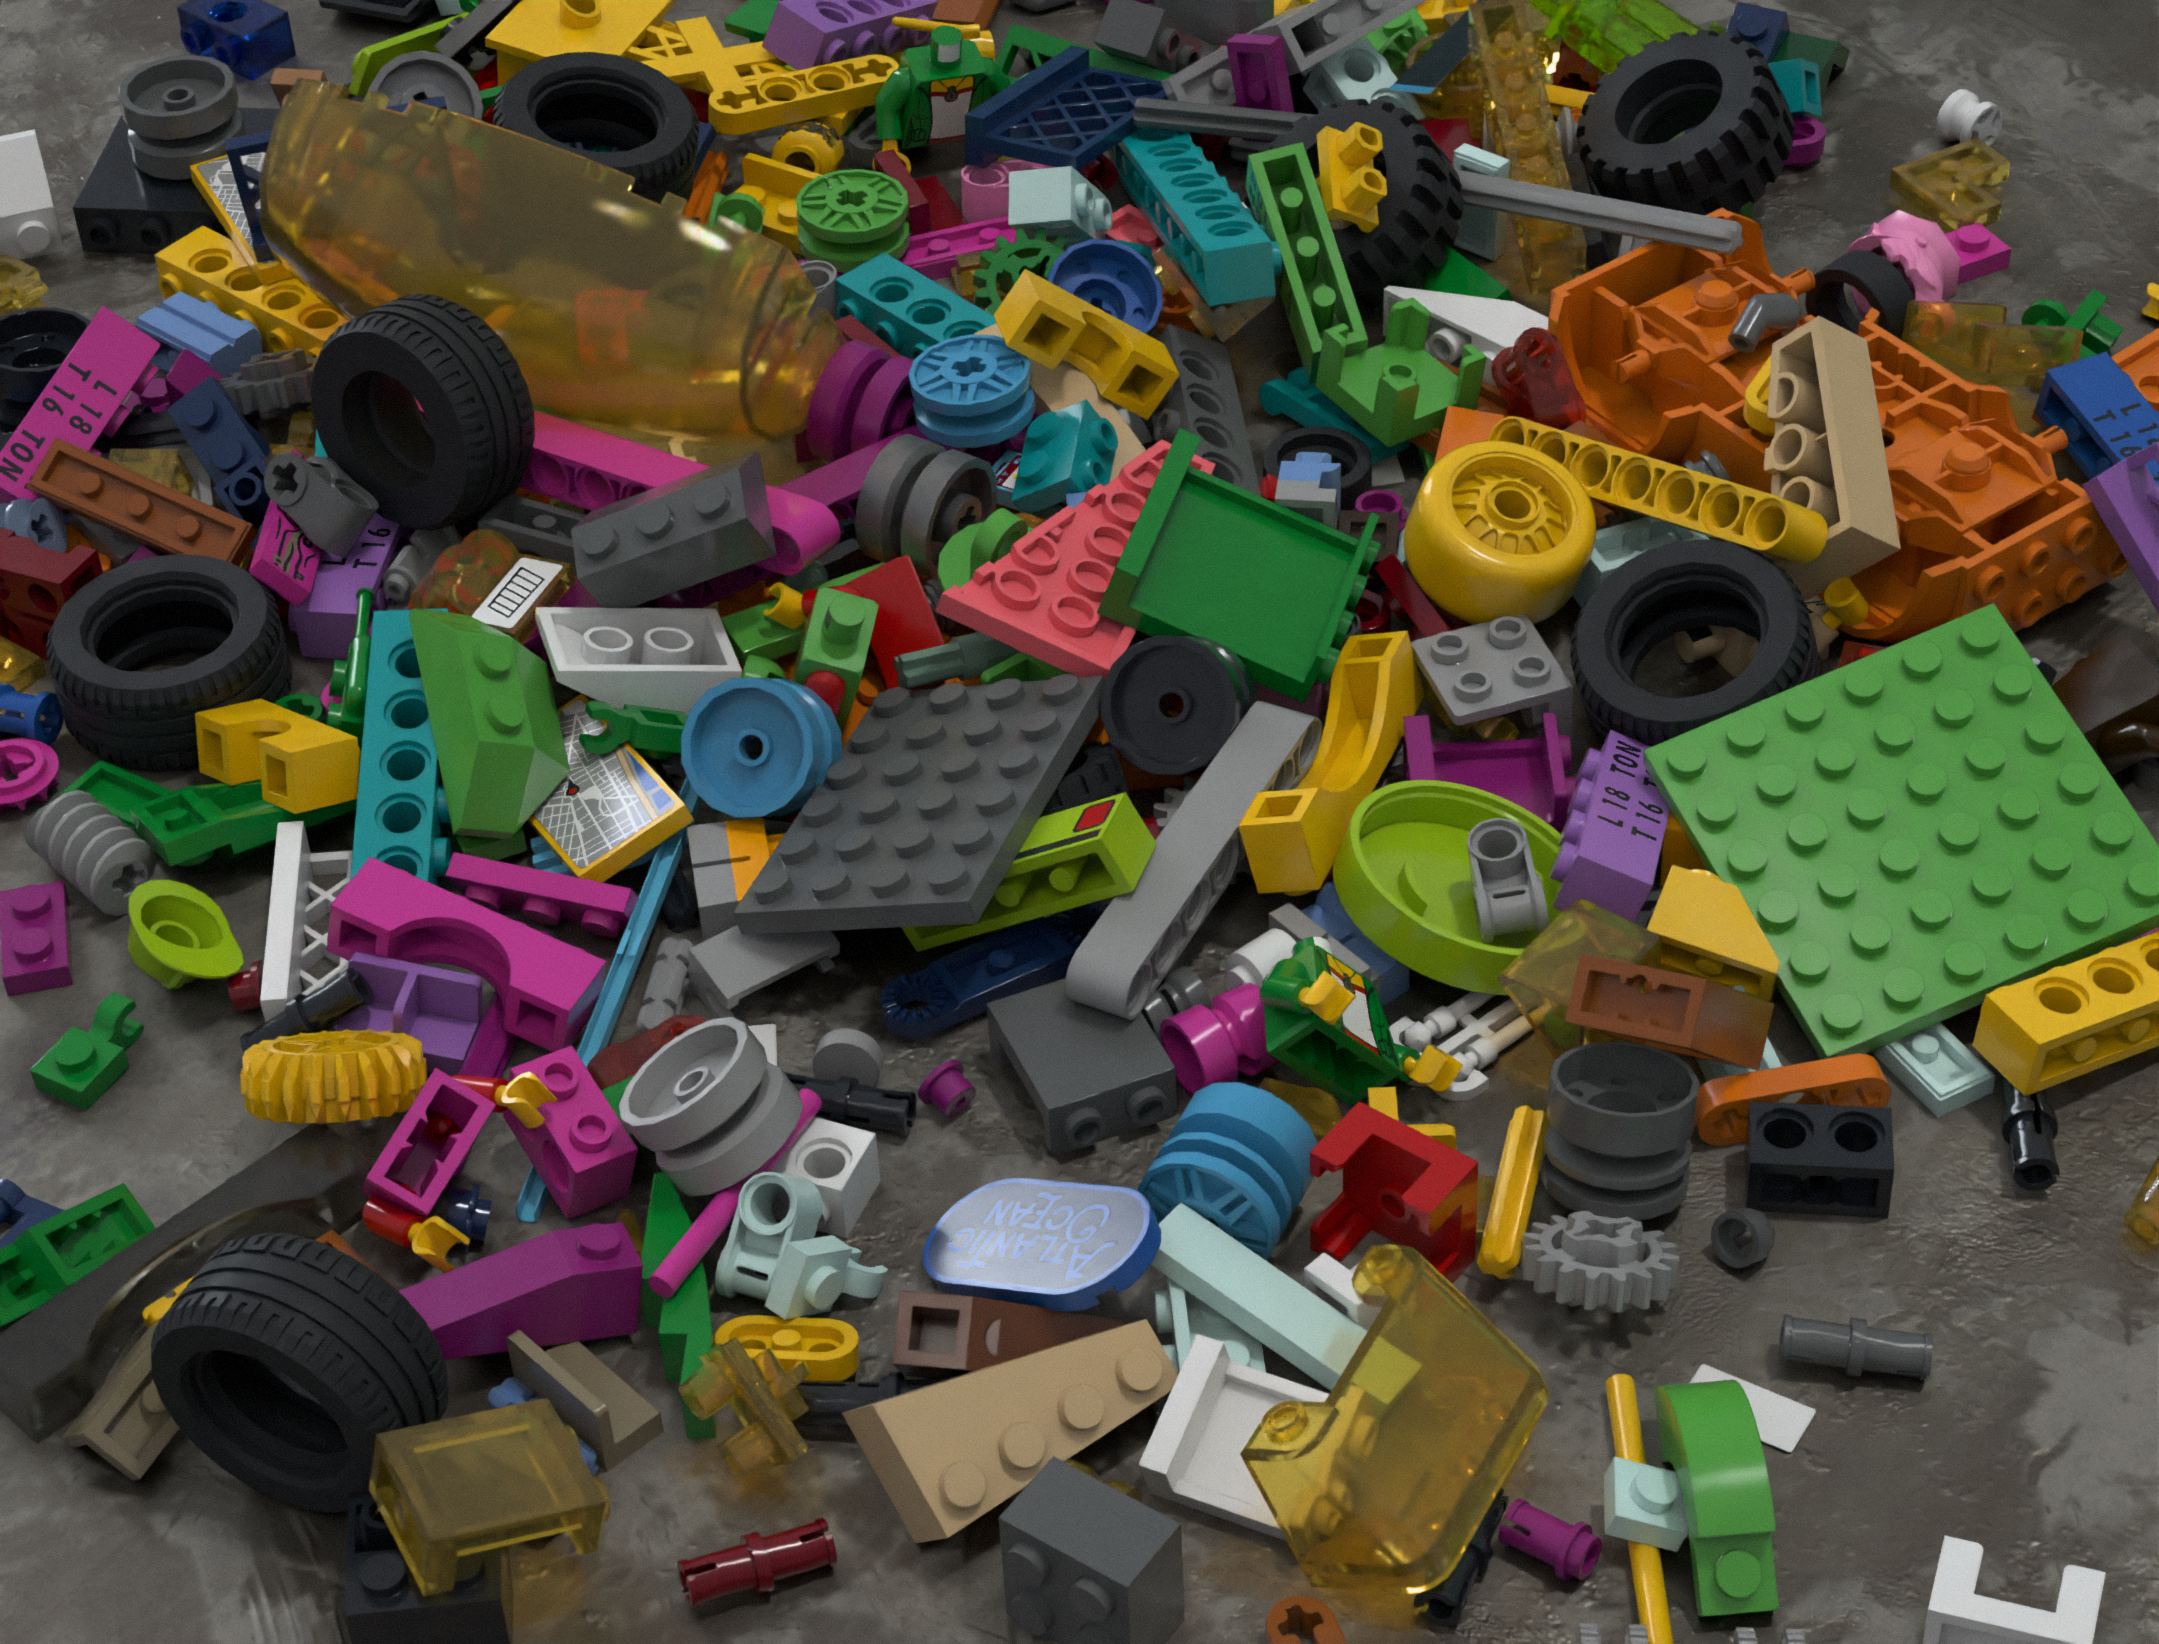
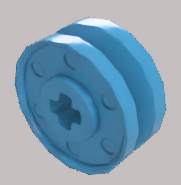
M970 334L941 341L924 350L913 361L908 374L910 388L915 400L913 409L918 430L931 441L949 447L977 448L1000 443L1022 431L1031 422L1036 408L1035 396L1030 384L1032 372L1029 358L1008 347L1004 338L995 335Z

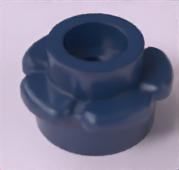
M473 1184L472 1190L451 1187L445 1221L466 1235L470 1240L484 1242L492 1201L478 1198L480 1187L477 1184ZM462 1242L456 1243L457 1245H462L461 1252L466 1253L468 1251L469 1245L467 1246Z

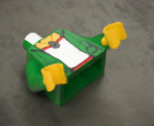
M952 26L936 27L931 33L930 45L908 48L902 53L898 69L892 72L876 94L877 141H882V150L879 152L894 149L910 173V161L905 155L898 152V141L901 149L965 140V114L1010 86V80L992 58L981 57L975 42L971 40L962 41V33L959 29ZM873 158L872 165H873V170L875 171L874 158Z
M1308 937L1298 941L1291 951L1292 957L1277 962L1264 978L1259 990V997L1264 1004L1268 1053L1349 1106H1353L1367 1097L1368 1088L1382 1087L1392 1079L1404 1082L1414 1080L1429 1086L1439 1093H1445L1463 1066L1460 1061L1431 1044L1426 1046L1420 1056L1416 1049L1394 1043L1375 987L1370 980L1334 957L1331 944L1324 938Z

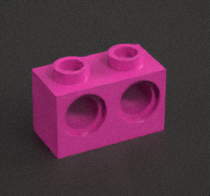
M568 1046L510 1068L509 1083L520 1074L531 1072L557 1098L555 1103L547 1102L537 1108L538 1112L545 1118V1121L536 1128H527L509 1108L503 1112V1117L566 1219H572L627 1197L629 1195L638 1148L573 1046Z

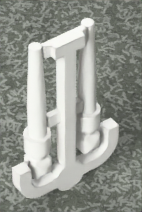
M1552 987L1534 993L1514 995L1477 1020L1470 1013L1496 995L1471 991L1448 1007L1440 1006L1426 1015L1423 1019L1424 1023L1420 1021L1414 1022L1407 1016H1404L1389 1027L1393 1041L1404 1046L1401 1043L1404 1040V1043L1408 1047L1416 1049L1420 1056L1423 1053L1421 1051L1428 1044H1431L1433 1037L1435 1039L1442 1038L1456 1028L1458 1021V1024L1464 1028L1437 1046V1048L1448 1053L1463 1064L1455 1080L1445 1093H1439L1429 1086L1414 1080L1407 1083L1416 1087L1427 1086L1440 1097L1450 1101H1466L1478 1096L1489 1088V1078L1478 1070L1495 1061L1500 1051L1548 1018V1011L1563 997L1569 996L1565 992L1559 993ZM1539 1001L1542 1003L1538 1007L1534 1008L1533 1010L1529 1011L1528 1013L1524 1014L1518 1019L1512 1021L1496 1033L1494 1032L1506 1023H1508L1509 1021H1511L1512 1019H1514L1515 1017H1517L1518 1015H1520L1521 1013H1523L1524 1011H1526L1527 1009H1529L1530 1007H1532L1533 1005H1535L1536 1003H1538Z

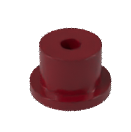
M262 960L253 962L250 970L238 972V974L228 977L229 995L235 1010L239 1013L256 1008H261L262 1010L260 1003L264 966Z

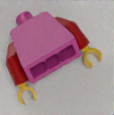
M435 1068L363 1183L360 1192L369 1198L362 1212L363 1222L373 1234L414 1251L443 1273L453 1270L454 1266L445 1260L447 1252L458 1242L468 1246L470 1239L439 1216L426 1219L469 1151L491 1112L502 1113L509 1108L527 1128L533 1129L545 1121V1118L538 1112L537 1108L547 1102L555 1103L557 1098L531 1072L522 1073L509 1083L503 1078L461 1074L449 1076Z

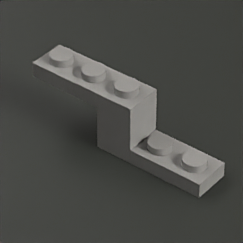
M1316 0L1312 3L1289 9L1246 34L1282 36L1289 76L1303 72L1427 0ZM1226 45L1160 82L1169 100L1223 106H1230L1236 102Z

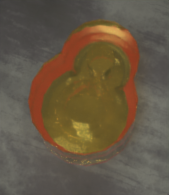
M479 529L472 531L461 544L448 547L437 558L411 593L408 610H413L414 608H448L449 613L472 616L518 560L521 559L518 550L508 538L494 530Z

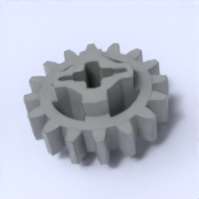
M1579 1211L1569 1214L1568 1219L1559 1215H1553L1550 1218V1225L1534 1222L1531 1227V1233L1523 1234L1520 1267H1522L1521 1277L1523 1280L1534 1281L1533 1290L1535 1292L1548 1293L1554 1291L1556 1292V1302L1564 1303L1571 1307L1582 1304L1585 1310L1592 1311L1595 1307H1601L1610 1313L1626 1311L1631 1308V1305L1641 1309L1650 1308V1299L1665 1302L1668 1300L1669 1290H1676L1680 1256H1677L1676 1243L1664 1242L1665 1233L1660 1230L1643 1232L1642 1222L1630 1217L1616 1219L1596 1216L1589 1211Z

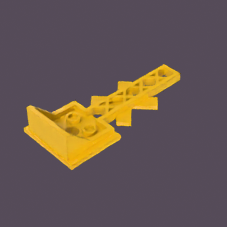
M521 0L485 37V46L497 50L498 86L504 85L517 72L533 62L549 56L574 52L612 54L639 61L660 71L678 85L711 94L714 90L724 86L793 72L795 70L782 67L788 64L762 47L763 41L723 48L706 16L675 21L677 33L659 28L663 24V17L674 6V0ZM637 45L644 46L647 48L640 49L637 48ZM820 88L821 90L827 91L838 90L833 88ZM782 98L771 99L774 101H790ZM864 107L814 119L825 121L837 131L839 136H842L864 110Z

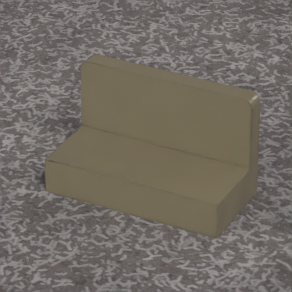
M158 1323L152 1324L144 1332L62 1437L73 1448L88 1445L132 1481L141 1479L179 1429L162 1403L152 1378L151 1342Z
M517 1330L506 1338L514 1378L521 1380L534 1393L531 1398L541 1399L575 1432L572 1437L581 1438L596 1452L597 1458L595 1462L606 1472L664 1431L661 1412L579 1341L556 1344L543 1351L521 1330Z

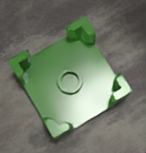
M1413 297L1398 302L1390 308L1384 343L1344 358L1349 327L1342 323L1324 330L1315 387L1388 448L1443 426L1448 405L1477 410L1487 356L1472 344L1465 345L1457 376L1428 353L1424 348L1430 312Z

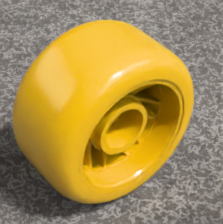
M1506 441L1474 442L1456 448L1443 456L1425 476L1406 521L1403 542L1404 553L1410 573L1419 588L1433 603L1450 615L1475 625L1503 616L1526 614L1532 624L1535 625L1557 613L1573 595L1594 549L1597 534L1596 519L1587 492L1577 478L1558 461L1538 450Z

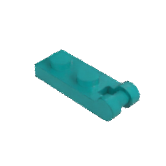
M1304 366L1291 371L1288 374L1287 380L1276 378L1262 384L1259 388L1260 403L1268 414L1274 416L1284 413L1305 427H1332L1348 431L1364 441L1372 453V465L1410 447V442L1407 440L1389 448L1316 388V381L1309 383Z

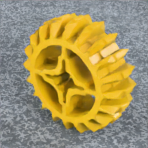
M372 1029L323 1030L316 1033L278 1036L275 1040H263L244 1051L242 1056L243 1068L240 1073V1089L245 1099V1111L261 1120H271L275 1123L293 1122L295 1125L303 1123H318L321 1125L332 1122L345 1124L348 1121H369L375 1117H391L394 1113L407 1112L427 1082L426 1058H423L421 1041L406 1033H393L391 1030L373 1031Z

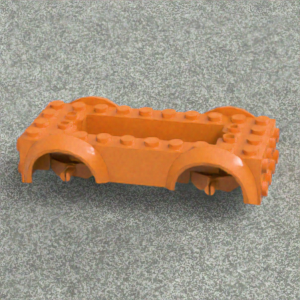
M1722 207L1705 216L1736 221L1742 226L1741 237L1744 239L1743 245L1740 249H1735L1731 255L1651 241L1551 290L1547 331V384L1549 385L1558 416L1565 428L1581 420L1588 426L1600 430L1607 439L1622 449L1684 467L1683 464L1688 460L1695 464L1701 460L1699 453L1707 450L1718 458L1733 483L1771 494L1772 474L1764 471L1765 448L1770 447L1774 436L1762 434L1749 426L1744 420L1743 408L1745 391L1772 354V343L1787 334L1781 335V329H1773L1772 331L1766 329L1756 348L1751 353H1744L1735 349L1728 342V336L1753 295L1787 293L1798 302V295L1811 291L1815 287V277L1810 270L1806 271V267H1801L1783 278L1775 275L1767 259L1760 224L1745 216L1727 211ZM1871 307L1864 321L1859 323L1857 335L1866 339L1868 343L1901 550L1849 577L1867 601L1868 615L1863 622L1857 625L1846 626L1841 624L1837 629L1855 638L1870 642L1899 643L1994 603L2015 633L2024 627L2032 626L2043 616L2067 603L2076 601L2084 593L2109 579L2119 577L2127 570L2129 564L2086 491L2067 478L2062 481L2057 480L2051 455L2067 447L2068 438L2064 430L2059 429L2058 431V426H2051L2048 430L2033 438L2024 432L2020 433L2010 407L2008 392L2000 387L1971 385L1879 327L1880 312ZM1802 314L1801 319L1798 322L1797 327L1795 329L1799 328L1800 326L1804 325L1805 323L1809 322L1815 317L1811 314L1804 317ZM1825 591L1817 596L1826 604L1824 599Z

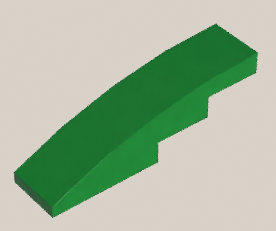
M654 1173L641 1254L643 1270L640 1295L645 1325L659 1326L658 1336L666 1381H680L679 1392L687 1438H716L719 1372L715 1354L712 1311L702 1259L670 1298H664L656 1294L648 1283L651 1275L692 1225L673 1183L665 1173Z
M124 1183L27 1228L13 1243L0 1249V1338L97 1283L152 1249L163 1240L161 1234Z

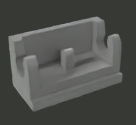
M738 925L689 948V989L695 996L701 999L716 1019L734 1017L730 1008L738 1005L739 999L811 963L823 974L834 969L835 965L830 958L840 954V942L831 931L741 935Z

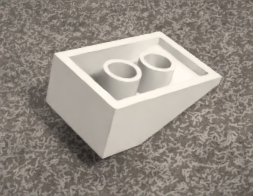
M536 607L535 620L556 681L593 699L608 703L612 707L623 709L624 704L681 711L688 716L690 709L708 689L731 678L742 677V669L717 609Z

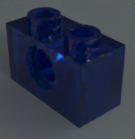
M189 0L177 7L181 26L180 37L186 51L197 56L214 58L226 64L232 72L251 81L296 55L288 12L262 0Z

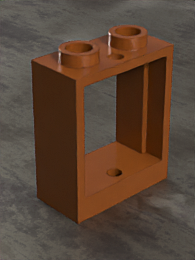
M1580 954L1565 1022L1628 1043L1649 1045L1666 1052L1759 1071L1774 1004L1705 978Z

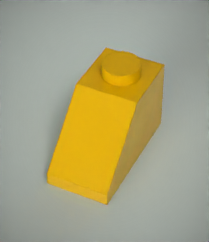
M1672 865L1646 929L1641 963L1665 971L1705 978L1727 987L1742 985L1746 994L1771 1002L1780 961L1738 887L1722 881L1720 877L1709 871L1701 869L1688 870Z

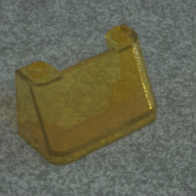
M1370 1245L1355 1269L1351 1280L1353 1289L1361 1302L1368 1306L1382 1307L1332 1391L1325 1402L1286 1401L1272 1407L1263 1416L1261 1423L1255 1429L1240 1455L1311 1587L1401 1594L1421 1593L1439 1585L1456 1568L1545 1410L1550 1394L1538 1366L1413 1247L1404 1245Z

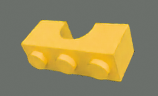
M1027 269L1022 272L994 313V318L1008 347L1055 371L1062 360L1072 364L1095 383L1101 396L1146 420L1150 418L1180 375L1164 343Z
M261 698L195 713L200 773L230 786L261 780L263 800L294 814L357 799L361 749L358 746L357 737Z

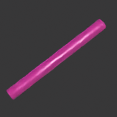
M805 1088L799 1091L803 1109L796 1128L783 1146L758 1170L735 1185L720 1190L651 1275L648 1283L656 1294L664 1298L673 1296L734 1219L739 1194L743 1185L753 1175L771 1172L822 1108V1100L815 1092Z

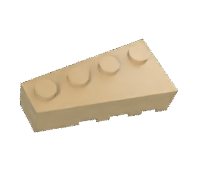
M1143 1319L842 1412V1415L915 1543L951 1537L1025 1488L1053 1456L1063 1462L1168 1394L1174 1386L1178 1373L1148 1320Z

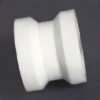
M1959 89L1952 93L1940 108L1936 119V131L1939 136L1949 142L1959 140L1961 147L1972 154H1980L1986 151L1999 135L2003 125V111L1992 102L1980 103L1978 96L1967 89Z

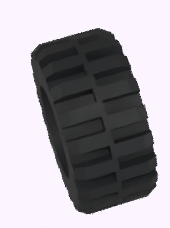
M1698 30L1696 35L1680 32L1671 34L1670 40L1661 43L1654 40L1643 45L1644 50L1633 57L1628 54L1617 62V69L1612 74L1605 73L1597 82V92L1595 95H1588L1581 112L1583 116L1579 117L1576 131L1579 157L1600 196L1704 216L1722 207L1727 211L1740 214L1742 206L1749 201L1754 204L1765 194V186L1768 182L1775 183L1784 166L1782 161H1787L1793 144L1794 120L1767 61L1753 44L1725 32L1720 36L1718 32L1712 30ZM1699 125L1698 127H1696L1694 130L1690 131L1689 133H1687V134H1685V135H1683V136H1681V137H1679V138H1677V139L1671 140L1672 138H1674L1675 136H1677V135L1680 134L1681 132H1683V131H1685V130H1687V129H1689V128H1691V127H1694V126Z
M1366 99L1345 100V105L1342 107H1338L1335 103L1318 108L1319 114L1309 119L1307 116L1301 117L1292 123L1294 129L1284 138L1279 135L1269 146L1272 150L1303 142L1316 179L1320 176L1316 134L1325 126L1345 132L1355 122H1360L1378 129L1382 133L1383 149L1373 157L1374 169L1379 170L1386 178L1387 195L1377 203L1379 225L1370 233L1361 231L1357 224L1353 223L1349 227L1333 233L1360 316L1374 314L1375 307L1383 306L1384 289L1386 287L1397 286L1420 289L1426 284L1424 277L1432 269L1436 272L1446 260V254L1444 253L1446 246H1453L1460 227L1454 220H1461L1463 198L1460 195L1462 185L1458 173L1451 166L1450 160L1414 115L1404 108H1396L1390 102L1372 100L1369 104ZM1246 192L1244 204L1247 208L1251 209L1253 218L1256 221L1248 194Z

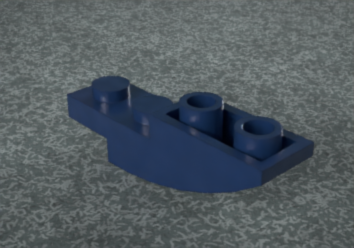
M210 375L166 409V411L216 484L213 490L229 514L253 524L257 529L258 534L251 545L254 548L257 546L270 502V497L266 493L264 485V475L268 463L275 456L259 431L248 424L221 382Z

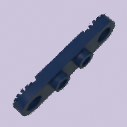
M1097 901L1094 904L1089 903L1061 911L1046 918L1043 916L1020 923L927 963V969L917 973L911 972V975L905 977V974L899 975V981L896 982L892 979L888 982L889 987L885 986L882 990L881 1007L885 1026L894 1034L902 1037H925L986 1011L987 1003L1065 977L1073 955L1084 940L1082 939V934L1078 933L1075 937L1074 931L1081 927H1093L1109 904L1106 903L1102 906L1101 901ZM920 1000L929 1003L926 1005L927 1010L924 1007L920 1008L919 1014L916 1013V1009H912V1014H909L906 1008L903 1011L901 1009V1005L909 1001Z

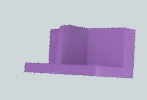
M354 952L349 961L348 968H353L355 973L358 971L365 978L372 990L374 1002L368 1008L361 1009L337 1024L335 1031L372 1029L373 1031L391 1030L393 1033H406L422 1042L423 1058H426L427 1072H433L437 1068L449 1076L458 1075L482 1021L481 978L476 975Z

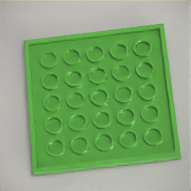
M1994 603L1643 750V765L1706 870L1720 877L1722 881L1738 887L1778 957L1780 966L1776 986L1820 1060L1850 1054H1867L1982 1004L1986 994L1993 992L2001 986H2010L2043 974L2054 967L2065 966L2098 954L2106 948L2117 946L2159 927L2158 843Z

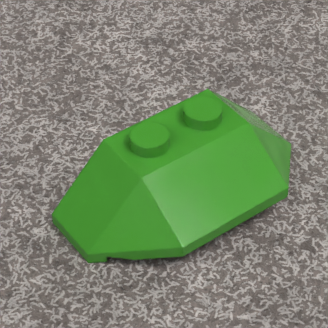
M414 608L408 615L453 835L509 840L570 772L547 663L512 637L470 615Z

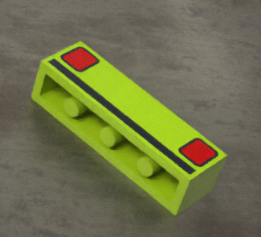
M1126 792L1043 816L1037 820L977 924L901 928L915 950L919 952L1134 891L1157 843Z

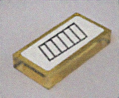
M519 553L467 615L499 630L523 645L538 627L535 620L536 607H554L575 582L573 564Z

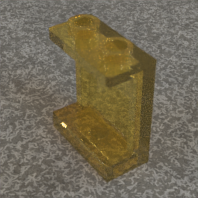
M1911 300L1907 305L1901 340L1955 375L1978 385L2042 387L2046 370L2079 360L2084 331L2066 326L2005 324L2007 308L1999 304Z
M548 1398L376 1435L369 1491L423 1596L453 1590L459 1556L568 1532L581 1556L597 1553L603 1522L608 1521L610 1516L608 1491L600 1477H593L581 1457L580 1445L574 1429L570 1425H563Z

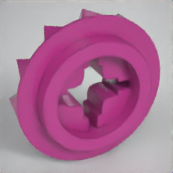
M26 738L0 741V814L8 807L15 806L24 812L26 803L31 800H47L48 789H52L60 784V763L56 752L50 746L41 741ZM11 770L12 775H16L18 779L6 782L4 779L6 778L5 771Z

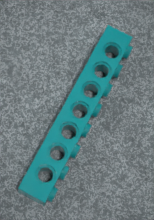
M1139 128L1113 146L1114 164L1118 170L1117 179L1209 306L1276 296L1274 276L1282 274V258L1278 243L1269 239L1264 225L1257 224L1251 209L1245 208L1241 204L1238 193L1230 190L1226 178L1218 175L1214 163L1206 160L1202 148L1194 145L1189 132Z

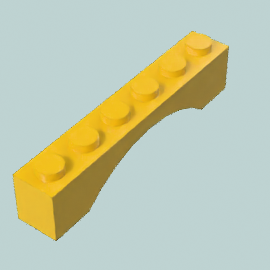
M1408 630L1349 636L1331 674L1326 722L1317 754L1308 773L1299 785L1292 790L1258 792L1239 823V831L1258 894L1283 892L1289 896H1300L1321 888L1333 866L1335 855L1355 809L1365 797L1373 792L1403 737V716H1414L1425 696Z

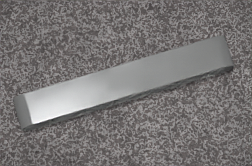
M1256 701L1251 706L1155 840L1157 846L1134 891L1113 898L1076 950L1069 964L1065 979V995L1067 999L1128 1020L1135 1019L1247 859L1238 825L1256 794L1266 791L1292 790L1297 787L1310 768L1321 740L1322 725L1318 717L1263 701Z

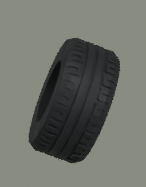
M413 293L396 298L344 323L325 341L314 367L311 385L312 411L319 439L327 456L334 460L353 481L366 489L378 501L379 507L376 511L378 515L399 525L416 530H440L453 526L502 499L520 483L527 471L535 438L534 410L527 383L516 359L501 337L482 318L464 306L430 294L421 295ZM416 400L419 402V404L421 405L422 409L424 410V412H425V414H426V416H427V418H428V421H429V423H430V426H429V424L426 422V420L424 419V417H423V415H422V413H421V411H420V409H419V407H418V405H417V403H416Z

